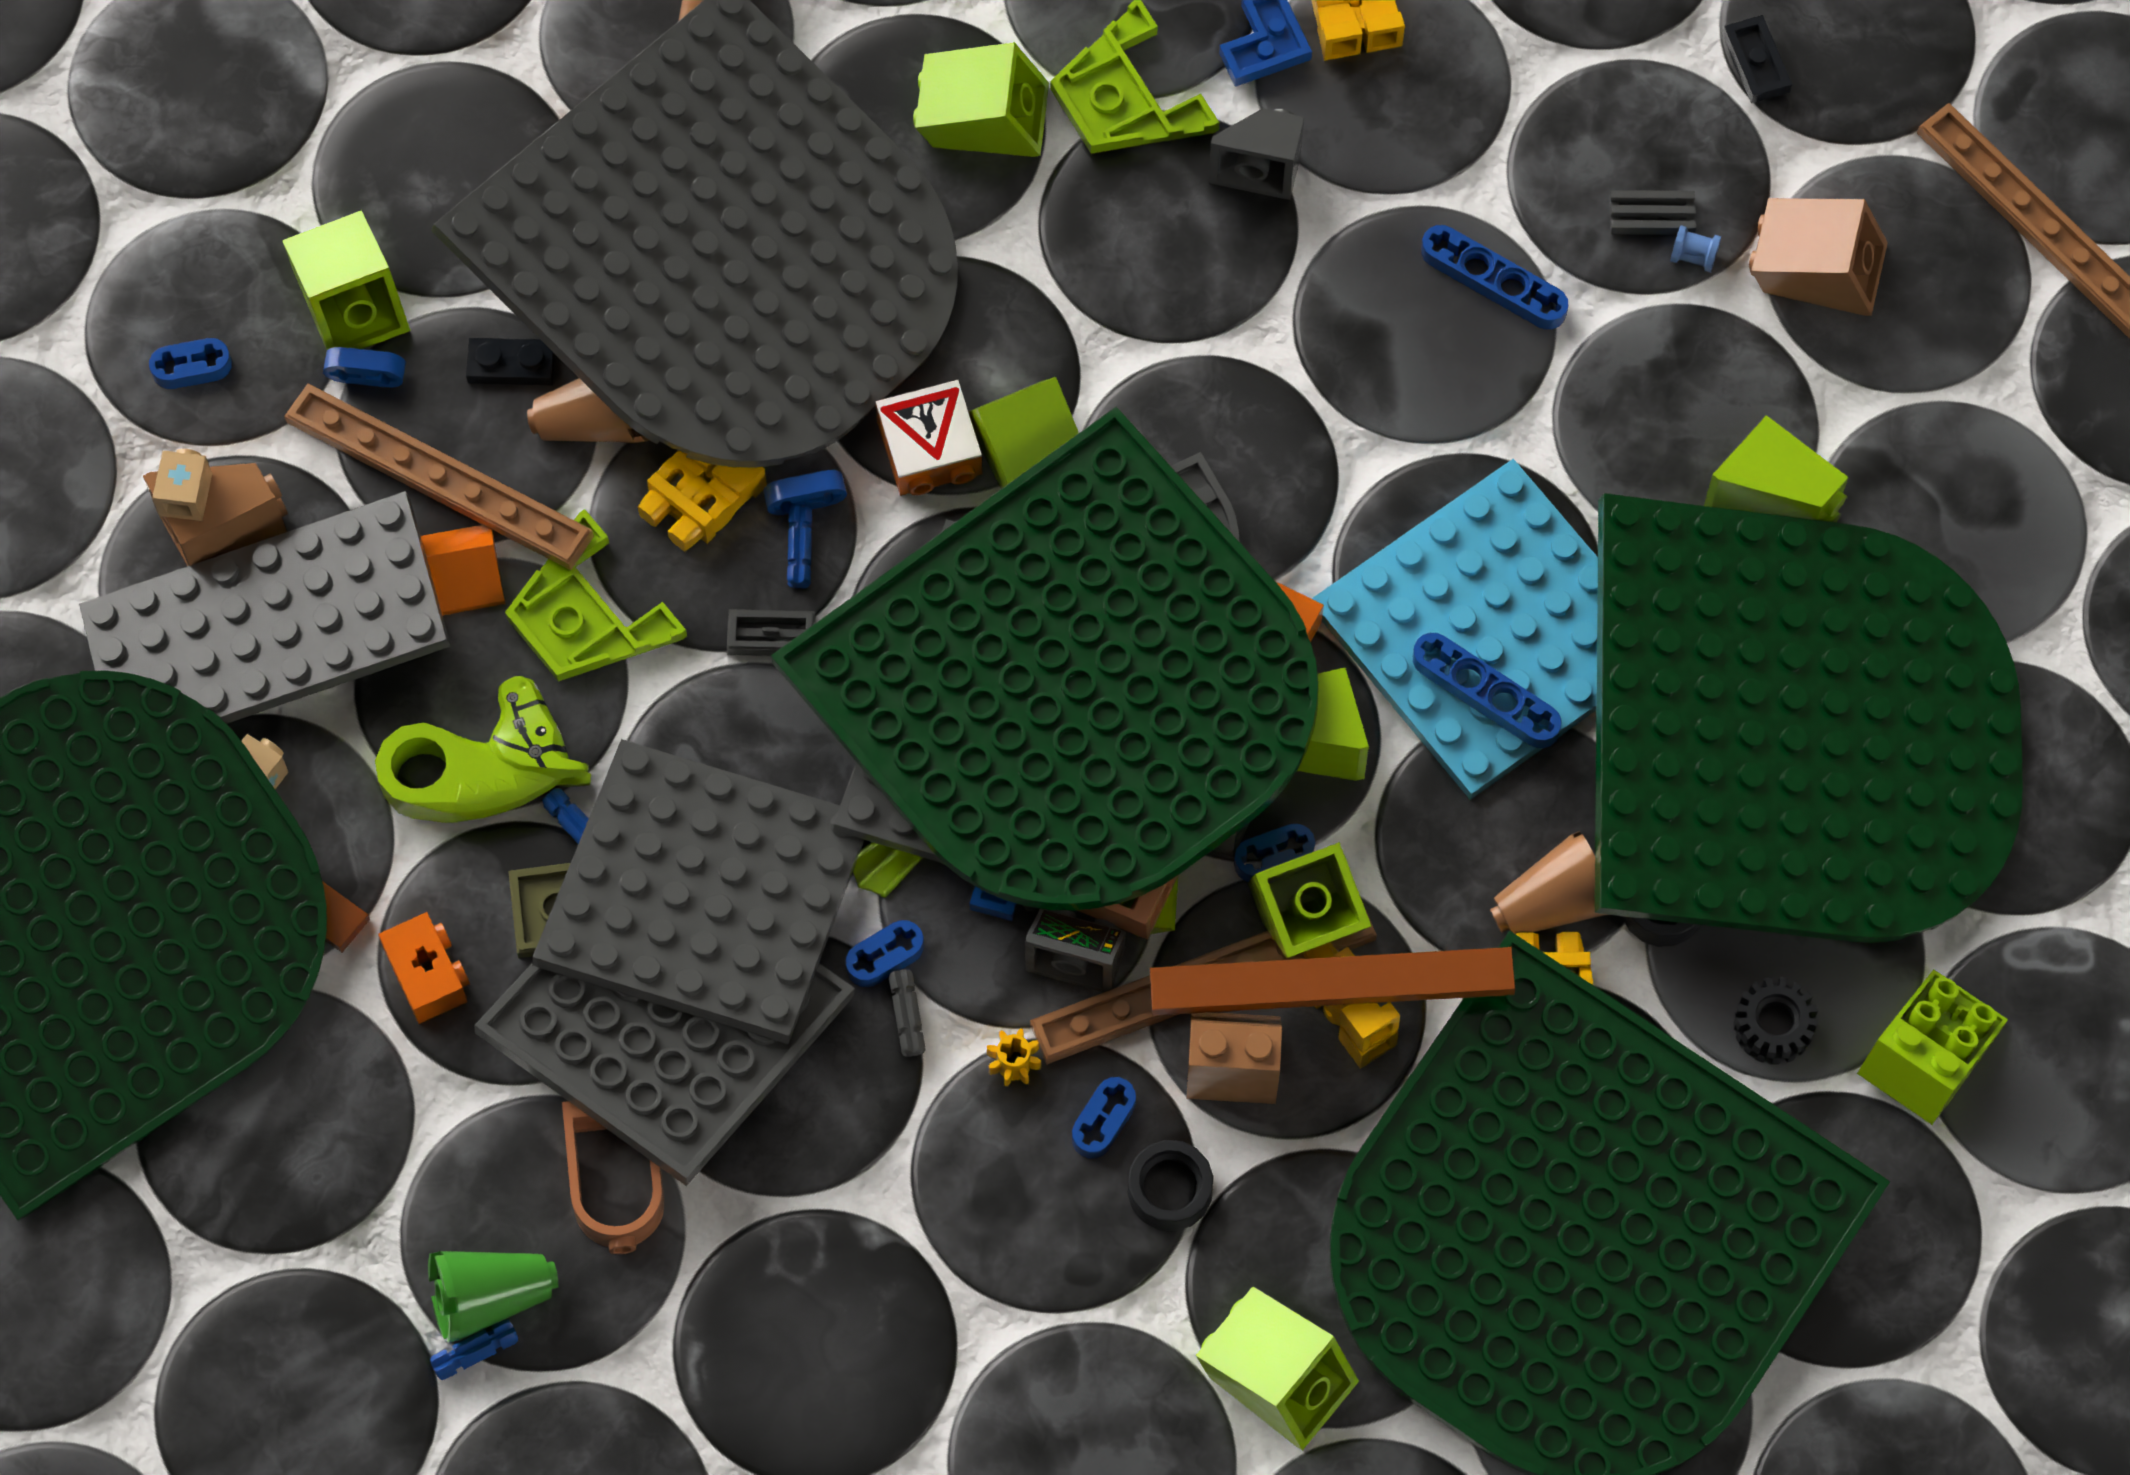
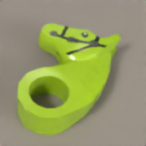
M514 676L499 686L498 702L501 713L489 742L472 741L423 722L401 726L383 740L375 759L378 782L383 796L399 814L413 819L442 823L462 822L501 814L527 804L550 791L555 786H588L591 783V774L588 773L589 765L569 759L561 732L537 685L532 679L524 676ZM419 754H432L440 757L446 763V768L441 778L428 787L409 788L397 780L401 766L408 759Z

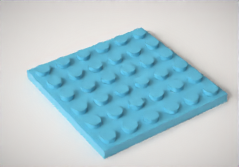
M1514 459L1312 598L1324 605L1322 618L1324 625L1470 800L1543 748H1535L1528 745L1417 671L1412 662L1414 645L1422 635L1427 633L1444 635L1552 706L1561 717V730L1558 737L1597 709L1598 557ZM1434 648L1431 652L1426 651L1424 659L1429 662L1433 658L1441 660L1439 658L1441 650ZM1452 658L1450 666L1446 664L1444 674L1449 675L1450 669L1456 661L1455 658ZM1472 669L1461 670L1456 675L1458 683L1466 688H1473L1481 682L1479 674ZM1499 693L1492 699L1494 706L1502 712H1509L1517 706L1516 699L1508 693ZM1524 706L1520 718L1516 720L1517 722L1521 723L1524 715L1527 717L1528 706ZM1543 719L1539 723L1534 722L1533 731L1538 734L1543 729L1549 731V721Z

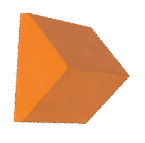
M484 525L421 536L442 615L505 604L492 529Z

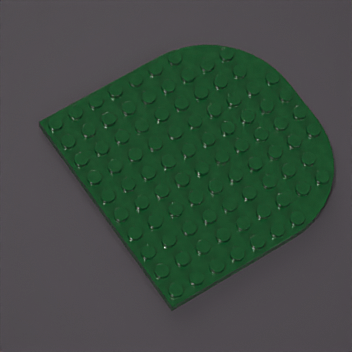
M1117 406L771 655L772 663L931 851L947 867L977 888L1003 900L1048 910H1084L1119 904L1161 887L1184 872L1251 822L1270 806L1286 788L1307 752L1314 732L1318 711L1319 688L1316 659L1306 633V627L1295 606L1272 577Z
M1603 493L1598 500L1595 913L1850 942L1875 943L1901 940L1906 936L1918 934L1929 929L1933 930L1955 918L1974 903L1995 880L2012 850L2022 811L2023 780L2021 702L2015 664L2008 644L1996 620L1971 586L1952 568L1933 554L1903 538L1877 529L1852 524Z
M80 671V673L61 675L49 679L46 677L18 687L0 697V1196L18 1222L265 1056L284 1037L302 1012L317 981L324 956L327 934V905L324 885L311 845L288 807L242 741L217 714L209 708H205L196 700L181 693V690L155 679L131 673Z
M1509 931L1498 948H1512L1515 995L1462 999L1363 1143L1346 1173L1334 1208L1330 1232V1268L1336 1299L1346 1326L1358 1348L1372 1367L1395 1390L1478 1448L1509 1467L1528 1475H1658L1694 1457L1710 1445L1730 1425L1761 1381L1891 1181Z

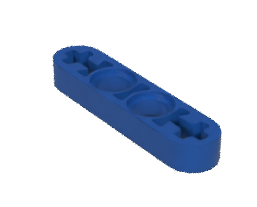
M1435 225L1424 233L1421 255L1430 266L1539 328L1555 329L1564 323L1568 311V298L1559 288L1451 227ZM1442 240L1448 243L1447 249L1442 248L1439 252L1433 250L1434 244L1438 245ZM1461 249L1463 251L1459 256L1458 263L1455 264L1453 263L1454 255L1458 256L1459 250ZM1471 259H1480L1487 264L1488 270L1484 274L1473 275L1466 270L1465 263ZM1515 279L1523 284L1524 291L1519 295L1511 296L1503 292L1501 284L1505 280ZM1533 290L1536 292L1535 299L1531 298L1530 305H1527L1526 303ZM1550 302L1556 304V309L1549 311L1548 314L1541 311L1542 305L1547 306Z
M1427 633L1417 639L1413 649L1412 662L1415 669L1422 675L1532 747L1546 748L1557 741L1561 730V717L1552 706L1444 635ZM1434 648L1441 650L1439 656L1441 660L1433 658L1429 662L1424 659L1426 651L1431 652ZM1452 658H1455L1456 661L1453 663L1449 675L1444 674L1446 664L1450 666ZM1472 669L1479 674L1481 682L1473 688H1466L1458 683L1456 675L1461 670ZM1499 693H1508L1516 699L1517 706L1509 712H1502L1494 706L1492 699ZM1524 706H1528L1527 717L1524 715L1522 722H1517L1516 720L1520 718ZM1543 719L1548 720L1549 731L1543 729L1539 734L1533 731L1534 722L1539 723Z

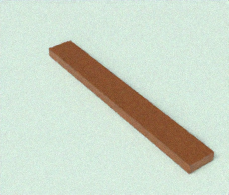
M1511 947L1150 968L1153 1016L1515 995Z

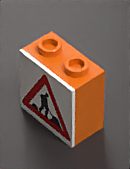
M958 380L876 401L877 423L900 496L906 494L923 495L932 491L936 486L951 482L953 484H964L973 480L977 475L982 474V454Z

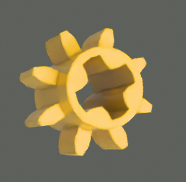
M1021 1028L1017 1031V1034L1008 1036L1004 1031H999L1000 1042L998 1046L987 1045V1055L997 1059L989 1065L990 1075L1000 1072L1004 1077V1084L1007 1087L1011 1080L1021 1079L1024 1084H1028L1030 1068L1034 1070L1041 1069V1060L1038 1057L1031 1056L1039 1050L1038 1040L1028 1043L1024 1038V1032ZM1013 1052L1021 1053V1057H1017L1015 1063L1007 1062V1058H1011Z

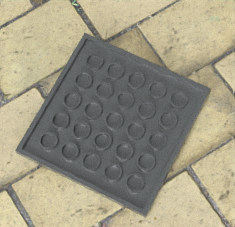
M621 739L533 954L532 966L789 1044L862 849L864 839L834 831L833 823L840 805Z
M819 963L790 1042L786 1044L535 967L531 964L474 1025L475 1034L687 1186L854 997L855 988Z

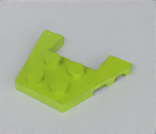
M1134 0L1127 7V12L1116 22L1113 20L1103 30V35L1089 48L1085 47L1050 81V90L1091 154L1211 134L1219 131L1220 122L1202 94L1192 97L1166 111H1162L1125 54V50L1158 34V26L1141 0Z
M585 509L579 512L574 521L592 529L594 537L574 567L569 570L548 559L540 571H535L505 612L509 623L558 682L681 641L687 637L684 626L663 602L628 627H625L576 568L578 565L609 544L606 533Z

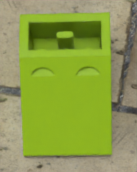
M1933 969L1878 1038L1857 1074L1933 1125L2005 1026L2008 1019Z

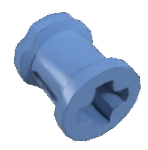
M1680 225L1670 262L1686 261L1703 266L1706 272L1711 273L1722 236L1706 237L1688 232L1686 226Z

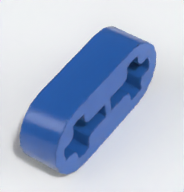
M205 338L158 348L149 359V368L155 383L160 387L177 389L223 379L232 368V359L225 343L216 338ZM210 353H215L217 357L216 365L208 366L206 362L208 359L207 355ZM165 362H174V373H165Z
M334 347L326 352L323 374L327 378L341 383L398 387L403 382L406 361L401 356L390 352Z
M825 470L780 479L769 483L763 489L767 511L773 515L789 514V509L792 506H808L811 509L834 505L843 501L847 496L843 474L837 470Z
M1289 824L1247 839L1240 843L1236 849L1234 857L1235 871L1241 879L1249 882L1258 872L1314 852V835L1304 825ZM1289 838H1294L1297 843L1305 842L1302 846L1301 854H1296L1293 849H1287L1282 852L1278 851L1287 848ZM1253 852L1256 858L1271 854V856L1262 859L1261 868L1255 869L1252 864L1244 865L1247 862L1248 853Z
M899 920L856 944L849 950L846 956V970L849 979L858 986L871 987L889 978L890 973L900 971L920 958L924 950V939L921 929L909 920ZM902 934L905 939L914 937L911 940L912 948L906 951L904 947L899 946L888 952V950L896 946L897 935ZM864 956L867 961H872L878 956H882L874 961L873 972L868 973L865 969L857 971L859 958Z
M1110 1077L1104 1080L1097 1087L1076 1120L1072 1129V1144L1076 1152L1081 1156L1093 1159L1105 1155L1132 1115L1136 1104V1094L1132 1084L1126 1079ZM1118 1091L1123 1092V1102L1126 1105L1116 1104L1109 1115L1105 1113L1108 1106L1106 1094L1114 1096ZM1098 1121L1102 1122L1103 1125L1100 1129V1139L1102 1142L1094 1140L1090 1145L1085 1144L1082 1131L1091 1132Z

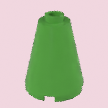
M461 1251L429 1253V1282L435 1281V1296H431L441 1335L444 1339H447V1342L459 1341L549 1300L552 1297V1289L558 1288V1275L553 1261L547 1262L543 1254Z

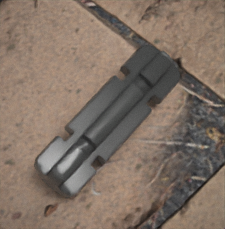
M906 969L890 973L889 981L891 993L894 995L892 997L898 1034H902L899 1036L901 1052L906 1057L918 1056L923 1054L926 1049L923 1032H920L922 1024L916 992H913L915 991L913 973L911 970Z

